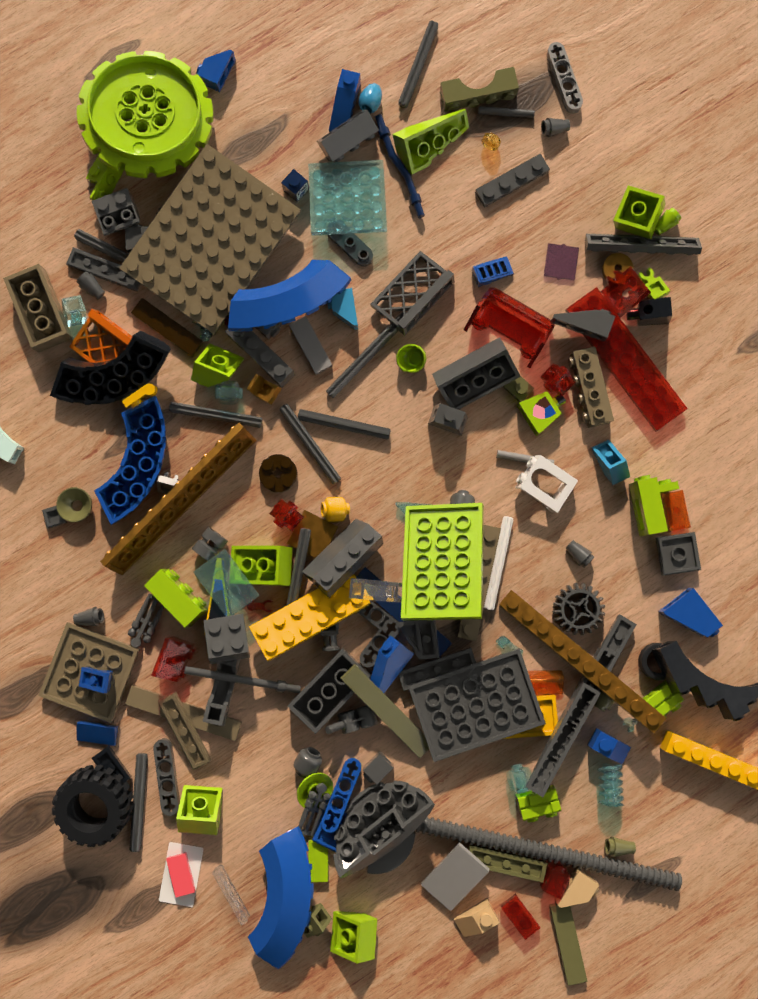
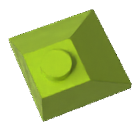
M209 344L194 362L191 380L206 387L228 381L244 361V358Z

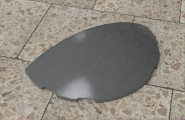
M395 780L393 783L386 784L379 782L377 785L374 784L360 792L344 811L346 816H344L342 823L335 831L336 854H333L339 878L342 879L369 866L406 840L423 823L434 808L435 804L431 798L421 789L409 785L407 782Z

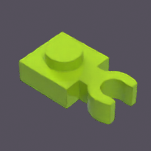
M650 267L646 271L649 276H644L642 272L639 273V281L645 283L642 289L650 299L663 298L670 293L669 288L660 276L654 278V271Z

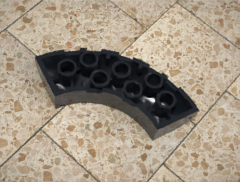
M139 331L132 336L128 346L115 359L91 363L69 357L60 364L50 396L62 401L82 403L84 405L109 404L121 400L148 384L165 363L171 348L158 338Z

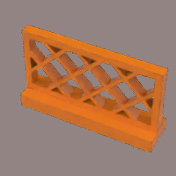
M91 309L88 313L89 318L69 347L91 363L112 360H106L105 349L114 348L115 358L119 356L118 347H127L132 336L101 312ZM92 322L97 325L98 334L89 335L88 328ZM110 335L113 345L104 346L103 336ZM99 337L100 347L91 348L90 338ZM81 339H86L88 349L80 350L76 345ZM101 350L102 361H95L92 351Z

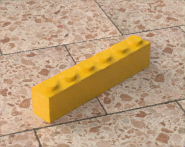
M666 730L660 746L662 750L758 790V767Z

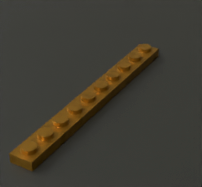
M511 590L501 601L500 607L650 732L655 734L667 719Z

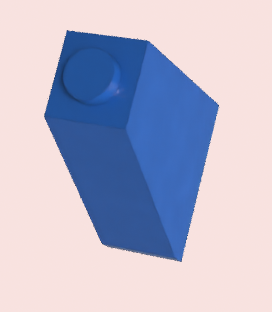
M694 588L686 589L658 611L661 615L702 637H714L720 632L719 628L723 626Z

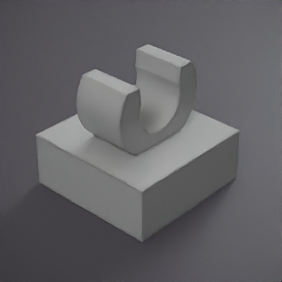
M169 472L164 473V476L159 475L157 479V492L168 494L178 482V475H175L174 479L169 478Z

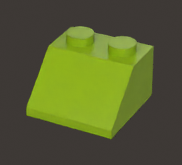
M184 785L176 817L178 832L217 835L221 817L223 788Z
M334 911L330 952L356 964L375 959L377 918L365 913Z

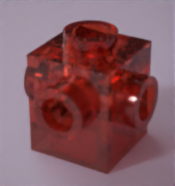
M553 363L541 375V379L545 383L543 386L552 393L554 391L561 396L576 383L570 375V371L563 365L560 367Z
M280 499L269 513L275 518L273 521L280 528L285 526L292 532L304 518L303 515L296 511L299 507L290 500L286 503Z

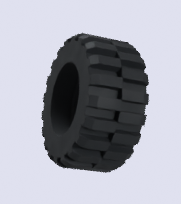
M93 765L80 768L71 774L57 789L52 801L54 805L52 807V815L56 816L54 822L56 826L59 825V831L62 835L65 833L68 836L67 839L71 842L74 840L80 846L87 844V847H95L96 844L98 846L105 845L107 842L114 840L129 821L132 815L131 811L134 808V802L131 801L134 798L133 793L128 791L130 787L128 782L124 783L122 780L123 776L113 773V769L108 768L106 770L102 765H97L95 768ZM92 793L101 798L107 807L108 817L95 818L88 815L80 805L79 794Z

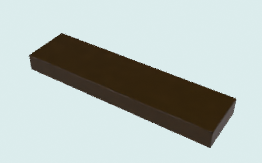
M141 298L131 312L191 357L195 355L204 343L143 298Z

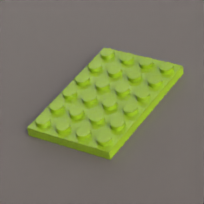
M483 503L406 506L401 619L403 621L482 619Z

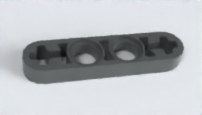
M162 738L153 746L161 810L165 815L172 816L179 809V790L173 745L169 739ZM163 743L164 746L168 747L164 753L165 756L169 755V758L165 757L160 760L159 757L163 756V751L158 747ZM162 762L170 764L171 769L169 772L161 770ZM166 781L173 784V790L170 792L163 789V784ZM174 794L171 797V804H175V807L170 811V808H166V805L169 803V797L165 799L164 796Z

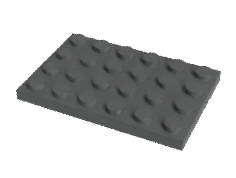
M520 648L408 686L434 762L546 724Z

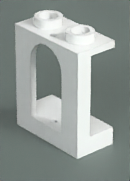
M532 456L526 464V471L518 476L515 488L521 489L545 505L549 511L558 513L578 480L543 456ZM535 470H546L562 481L553 497H550L532 483L531 476Z

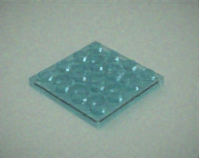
M383 160L308 164L311 236L387 232Z

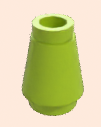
M674 208L667 209L660 217L654 232L660 236L678 225L682 219L680 214Z

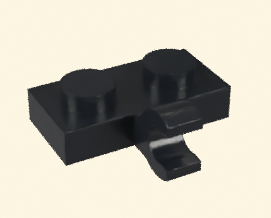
M107 746L92 757L96 765H102L106 770L111 768L116 775H122L124 783L132 777L110 746Z

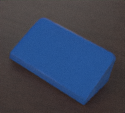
M79 721L76 726L77 741L116 746L119 726Z

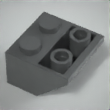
M128 188L92 201L104 236L140 223L138 209Z

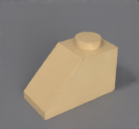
M576 867L569 876L570 879L567 881L568 883L562 897L558 894L555 901L561 908L587 903L597 895L599 884L594 878Z
M488 899L483 900L454 918L464 937L482 934L500 923Z

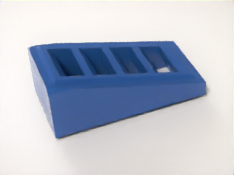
M507 256L472 267L478 287L514 274ZM501 263H504L507 270L506 272H503ZM497 265L500 274L496 273L494 266ZM488 268L491 269L493 276L489 275ZM480 271H484L486 278L482 277Z

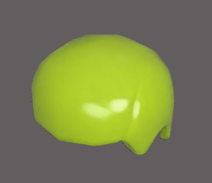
M415 344L404 345L398 350L396 355V362L399 368L409 373L419 372L424 368L427 361L426 352Z

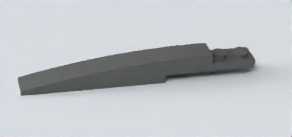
M619 614L600 648H597L593 658L611 672L637 624ZM583 675L525 786L541 797H544L601 694L600 689Z

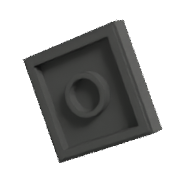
M695 532L655 538L662 576L701 570Z

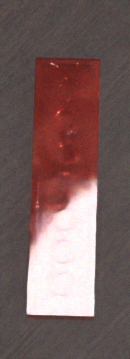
M596 287L569 306L565 311L570 313L604 309L615 316L608 338L604 342L586 335L583 336L592 347H596L598 356L656 432L688 408Z

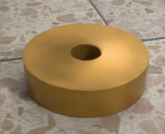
M623 253L611 254L602 265V274L609 283L623 284L633 273V262ZM615 266L620 267L621 271H616Z

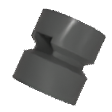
M207 527L202 534L203 539L198 540L192 549L201 557L213 563L219 555L217 551L222 550L228 540L210 527ZM209 539L215 543L214 547L207 543Z

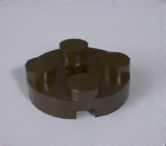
M274 454L264 459L259 468L261 483L272 492H285L297 480L298 472L296 465L289 457L282 454ZM277 468L284 472L280 475L279 479L273 475Z

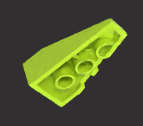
M461 109L408 126L392 134L396 152L410 174L427 168L432 163L431 160L437 155H441L444 152V148L450 142L457 140L469 128L466 109Z

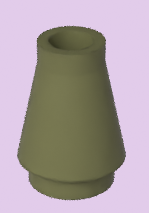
M610 837L605 840V852L611 857L635 854V842L616 837Z

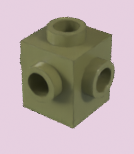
M321 903L310 907V921L304 930L307 938L321 935L332 920Z

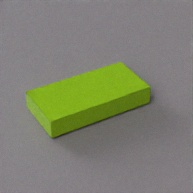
M309 840L308 861L309 864H312V870H310L311 882H328V848Z

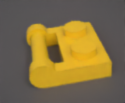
M146 384L124 399L122 403L126 408H135L148 395L155 396L158 393V388L153 384Z

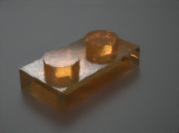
M683 490L662 494L670 531L691 528Z

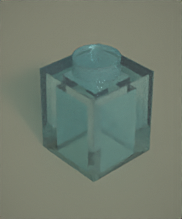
M81 295L61 299L62 311L67 326L85 324L87 321L86 309Z

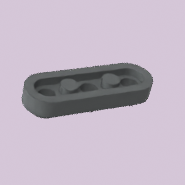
M336 220L328 225L327 232L330 239L358 265L368 266L372 262V250L344 223ZM335 227L340 228L338 232L333 231ZM352 240L353 244L348 245L347 241ZM366 253L367 256L365 258H362L360 254Z

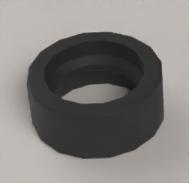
M651 643L645 646L638 658L641 671L647 677L655 680H665L662 673H655L649 669L647 658L652 649L662 643Z

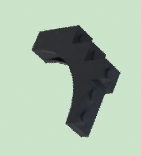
M667 641L652 649L671 693L684 695L692 692L698 706L711 708L718 705L723 718L733 721L743 719L744 714L750 712L748 705L757 702L758 682L738 687L720 683L706 676L684 655L677 641Z

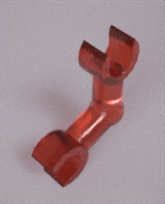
M246 585L248 589L246 594H242L238 588V593L240 596H243L249 611H273L265 608L266 603L273 601L265 600L264 602L254 603L250 595L251 588Z

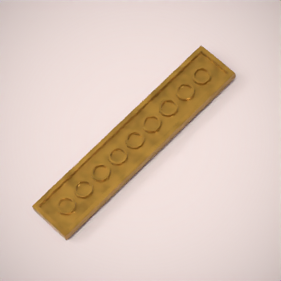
M240 423L233 426L228 434L219 440L215 447L205 454L201 461L195 467H192L181 481H178L167 495H164L160 502L150 509L146 516L136 523L132 530L122 537L112 550L105 554L104 558L100 561L102 565L123 576L257 440Z

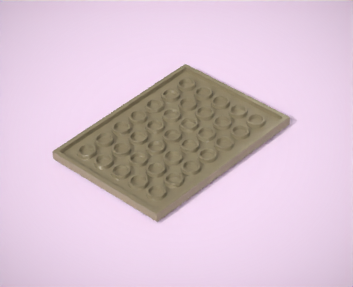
M206 144L119 269L215 335L229 315L230 303L239 289L246 290L301 213V209Z

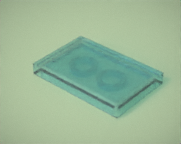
M226 549L193 571L225 616L236 614L260 596Z

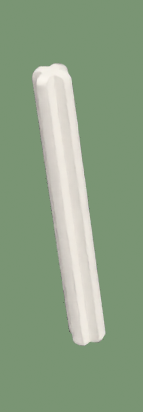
M508 516L503 517L484 605V608L488 610H494L511 534L513 518Z

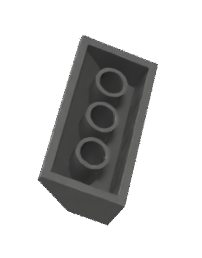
M500 337L432 374L438 389L448 405L458 410L521 377Z
M355 519L302 573L330 598L383 545L382 536L368 523Z

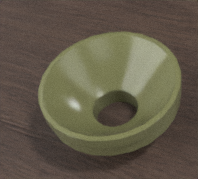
M68 488L57 499V512L66 521H82L91 513L92 499L81 488ZM76 500H80L83 504L80 511H75L72 507L73 502Z

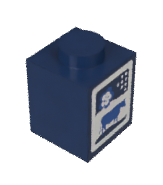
M295 169L281 182L283 191L297 203L309 190L308 180Z

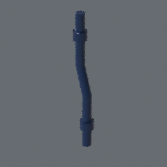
M376 115L375 119L379 128L380 139H383L390 160L405 180L410 194L409 200L411 205L414 206L418 218H422L425 214L421 205L420 194L416 191L411 174L395 153L390 139L389 128L385 125L382 115Z

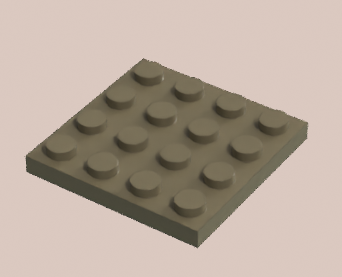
M67 622L38 696L112 723L140 649ZM82 667L113 671L110 691L100 693L79 687Z

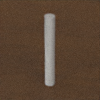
M497 450L496 455L497 458L525 463L532 457ZM547 459L554 464V460Z

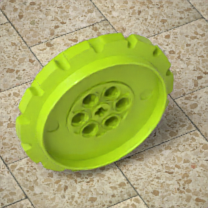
M135 51L123 53L116 56V61L112 63L105 61L92 72L94 79L91 81L86 80L81 88L79 99L82 105L77 106V121L80 130H85L82 132L83 140L92 154L100 153L99 159L101 163L116 172L123 168L127 176L136 178H147L149 173H154L156 177L176 173V166L187 167L199 156L198 148H204L210 139L212 128L209 123H212L214 118L212 100L206 98L208 97V89L200 76L197 74L191 75V68L177 58L167 60L164 53L144 51L143 55H137Z

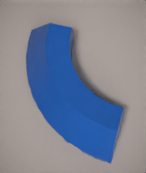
M311 260L302 271L280 283L256 289H239L230 303L228 330L237 332L253 331V327L260 326L268 329L279 322L284 325L296 321L295 317L304 313L308 316L318 311L319 306L332 302V297L335 294H341L351 282V277L330 260Z
M299 826L271 840L259 850L267 877V899L263 915L256 928L248 936V939L256 955L277 969L283 967L295 954V949L302 942V935L311 917V911L309 910L314 894V883H311L310 871L312 870V864H309L306 853L309 850Z

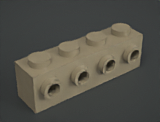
M596 347L573 351L570 354V358H568L570 369L574 371V386L578 387L579 390L577 397L579 405L583 406L584 413H582L584 424L591 428L614 421Z

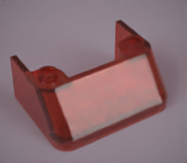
M491 287L475 307L463 330L467 332L471 325L479 331L487 330L490 327L521 345V354L524 358L531 359L527 365L528 368H531L553 331L555 324L550 323L551 320L508 294Z

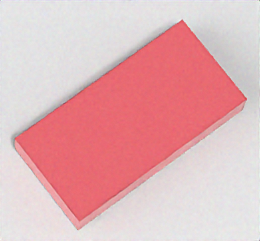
M184 852L167 857L166 861L175 897L195 893L196 889L187 853Z

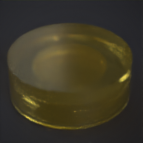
M485 133L481 140L483 146L492 151L498 150L501 144L500 138L493 133Z

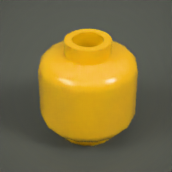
M328 497L321 503V516L327 522H342L345 520L346 515L350 514L349 503H346L343 497Z

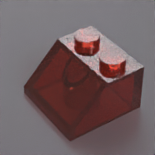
M175 636L165 638L151 676L175 682L180 681L182 678L184 679L187 675L184 674V669L187 666L188 660H192L195 654V649H193L195 644Z

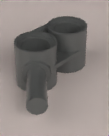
M366 705L356 710H349L338 714V722L327 726L325 731L327 734H331L341 729L343 734L359 730V727L368 728L378 724L376 714Z

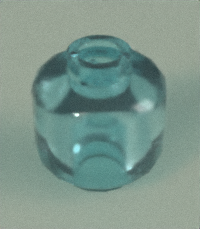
M228 380L215 385V399L218 400L219 404L236 405L238 400L243 397V388H239L237 381Z
M523 764L512 765V770L506 773L509 789L515 791V794L531 791L525 787L532 774L531 769L523 767Z

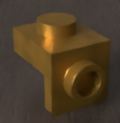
M255 374L247 390L255 397L272 405L281 388Z

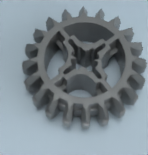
M578 583L573 584V589L570 585H566L568 592L561 589L560 593L563 596H555L556 599L560 600L559 603L553 602V606H558V610L552 611L553 614L559 613V616L554 618L555 621L562 620L559 627L562 628L567 625L565 632H569L572 628L573 635L577 634L578 629L580 635H584V629L588 633H592L590 626L597 629L598 626L595 622H603L602 619L598 618L599 615L605 616V612H600V608H605V605H599L603 597L596 598L599 591L596 590L591 593L593 587L588 586L586 589L585 583H581L580 589ZM575 593H583L582 598H579L577 602L568 600ZM588 598L592 601L593 613L587 608ZM564 605L571 610L570 620L565 616ZM572 605H575V606H576V605H577V606L582 605V607H581V608H583L582 611H584V612H586V613H583V612H578V613H576L575 611H577V610H575V607L572 606ZM581 616L590 618L589 621L582 625H574Z

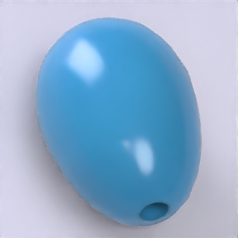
M369 84L360 94L359 107L361 110H368L371 114L380 107L382 90L378 84Z

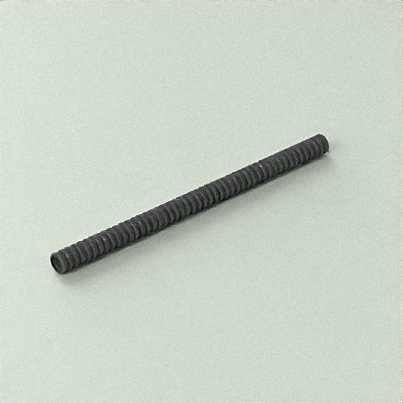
M427 816L416 829L417 833L422 831V834L426 832L428 835L434 834L435 837L440 835V838L444 836L446 839L452 838V841L457 839L458 842L464 841L466 844L470 842V845L475 843L476 846L482 845L483 848L485 846H488V849L493 847L494 850L500 849L501 852L506 850V853H518L519 856L524 854V857L530 856L532 859L536 857V860L541 858L542 861L548 860L550 863L554 861V864L559 862L560 865L566 864L567 867L572 865V868H576L577 866L578 869L584 868L585 871L590 869V872L596 871L598 874L600 872L603 875L608 873V876L614 875L616 878L620 876L621 879H632L634 882L638 880L639 883H650L651 886L656 884L657 887L662 886L665 889L668 887L669 890L674 888L675 891H679L682 886L681 874H675L673 871L669 873L668 870H657L655 867L651 869L650 866L645 867L642 864L639 866L638 863L633 865L632 862L627 863L624 860L621 862L620 859L615 861L614 858L609 859L607 856L603 858L602 855L597 857L596 854L590 855L589 852L585 854L584 851L578 852L576 849L572 851L571 848L566 850V847L560 848L558 845L554 847L553 844L549 846L548 843L542 844L540 841L536 843V840L531 842L530 839L524 840L522 837L518 839V836L513 838L512 835L506 836L505 833L500 835V832H488L487 829L482 831V828L476 829V827L470 828L469 825L465 827L464 824H452V821L447 823L446 820H443L442 822L440 819L434 820V817L429 819Z

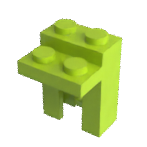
M650 475L635 478L634 482L629 484L639 536L667 532L668 528L660 494L679 489L678 481L671 482V479H666L658 482L657 477L650 478Z

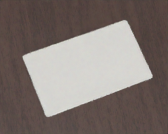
M169 842L167 857L184 852L187 853L196 889L203 848ZM166 861L159 901L193 907L196 891L195 893L175 897Z

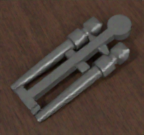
M150 593L144 601L135 621L133 620L132 628L128 631L129 636H135L136 632H138L136 638L131 640V646L135 648L141 645L140 638L142 635H146L143 641L150 643L151 636L154 635L155 628L165 608L161 605L153 622H150V617L159 602ZM151 598L154 601L144 619L142 616ZM140 621L143 622L141 628L138 629L140 626ZM150 625L147 632H144L146 626Z
M324 783L317 785V793L314 791L309 792V799L305 802V808L298 825L303 835L314 836L328 801L331 798L329 793H325L327 787ZM315 812H317L318 814L316 816L312 831H309L308 829L310 827Z

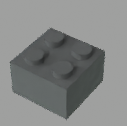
M243 614L203 620L210 664L250 658Z

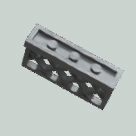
M419 251L370 305L395 325L399 332L405 336L455 283L454 273L450 270L446 271L423 252ZM420 258L427 262L426 268H416V263ZM431 271H438L442 274L438 279H430ZM427 272L428 280L417 281L416 273ZM408 273H414L415 281L404 282L403 277ZM428 284L429 289L426 292L418 293L417 285ZM415 285V293L404 294V286ZM402 286V294L391 295L393 287ZM416 297V303L413 306H405V298ZM391 299H402L403 307H392ZM381 300H389L390 308H380L377 304ZM403 311V317L397 321L392 317V312Z

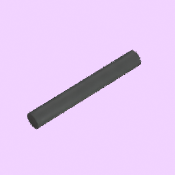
M479 106L478 114L534 118L535 110Z

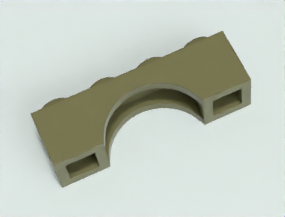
M514 67L496 70L493 81L481 89L469 88L459 78L443 81L440 84L444 111L450 112L458 111L464 107L474 108L483 103L492 104L502 99L511 100L517 96L519 90Z

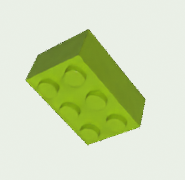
M160 569L144 586L184 628L193 626L208 611L205 607L207 603L201 597L197 598L192 593L194 590L187 583L183 584L179 580L180 576L175 570Z

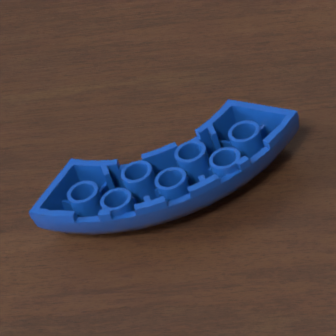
M156 396L142 402L135 408H130L121 413L126 427L127 449H125L121 466L115 475L113 474L106 483L94 490L111 525L131 513L145 499L160 473L165 455L166 430L163 413Z

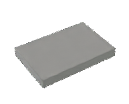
M459 842L422 881L421 886L448 910L452 911L489 873V868Z

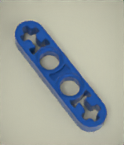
M356 758L347 759L340 772L321 820V826L325 832L332 833L336 831L361 771V763ZM353 761L356 762L355 765L358 767L357 771L353 770L351 776H355L354 780L343 776L344 772L346 774L349 772L347 764H352ZM342 780L350 782L351 786L348 791L340 789L339 784ZM338 798L343 801V807L340 810L333 809L332 801ZM328 810L340 814L338 818L334 816L333 823H335V826H331L330 829L326 828L327 824L324 823L325 820H329L331 814H327Z

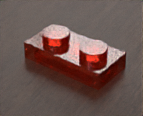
M516 893L500 905L501 909L525 940L541 928Z

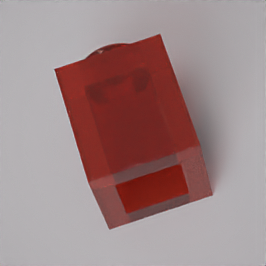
M549 863L545 872L544 882L540 884L542 890L561 899L571 878L568 872H566L567 869L559 864L554 866Z

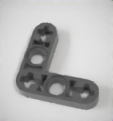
M370 599L369 601L374 607L369 610L368 615L364 614L366 611L364 608L358 611V613L379 630L360 655V663L365 667L375 665L376 653L372 656V663H365L363 655L370 654L372 651L368 649L370 646L375 651H379L380 648L375 646L374 641L378 637L384 638L385 641L388 639L385 635L380 634L382 630L386 633L388 630L386 625L388 623H396L395 628L397 630L395 632L391 631L388 636L391 635L395 638L400 631L397 625L398 621ZM374 610L382 613V618L379 621L371 619V613Z

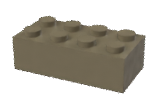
M40 264L3 278L32 349L39 353L73 339L47 271Z

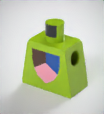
M546 391L520 402L517 408L535 436H537L562 414L558 407L566 403V400L561 393L552 398Z

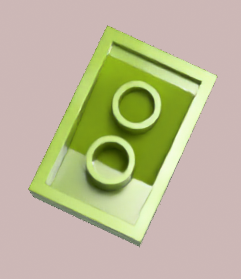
M232 546L229 584L290 586L293 548L286 546Z

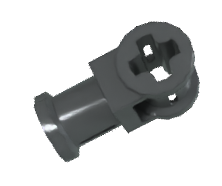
M339 622L320 632L324 641L322 651L340 650V647L337 646Z

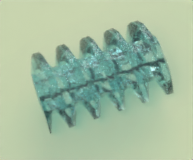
M617 763L602 764L603 767L597 769V771L603 773L602 776L598 777L603 783L599 784L598 787L604 789V791L599 792L598 795L603 796L604 799L599 800V803L612 807L623 806L624 804L621 801L624 800V797L620 795L624 791L620 787L623 784V780L619 779L623 776V773L619 771L623 765Z

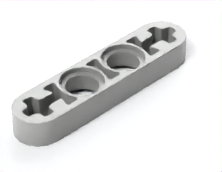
M554 42L548 48L547 58L565 109L569 113H577L582 107L583 98L564 46L559 42ZM553 49H555L556 52H559V54H558V59H559V60H558V61H556V60H557L556 53H552V52H553ZM563 65L567 71L559 73L557 67ZM569 82L573 88L565 90L563 84ZM572 98L574 103L578 102L576 107L573 104L570 105Z

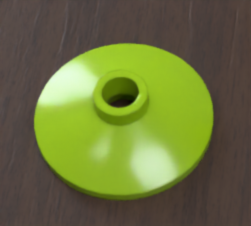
M314 773L301 782L297 790V800L302 807L305 808V802L309 799L310 791L317 793L316 787L320 783L326 785L327 790L325 793L332 795L333 782L328 775Z

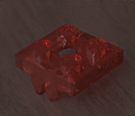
M631 266L623 273L617 270L613 271L615 277L607 276L608 285L601 290L605 299L620 318L651 293ZM626 289H631L628 291L629 297L622 296Z

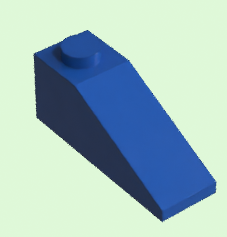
M342 69L329 132L352 117L361 85L360 73Z
M390 635L378 651L370 680L385 693L414 653Z

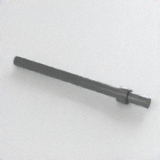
M185 666L184 674L276 689V692L300 693L301 689L299 685L288 684L282 680H277L276 682Z

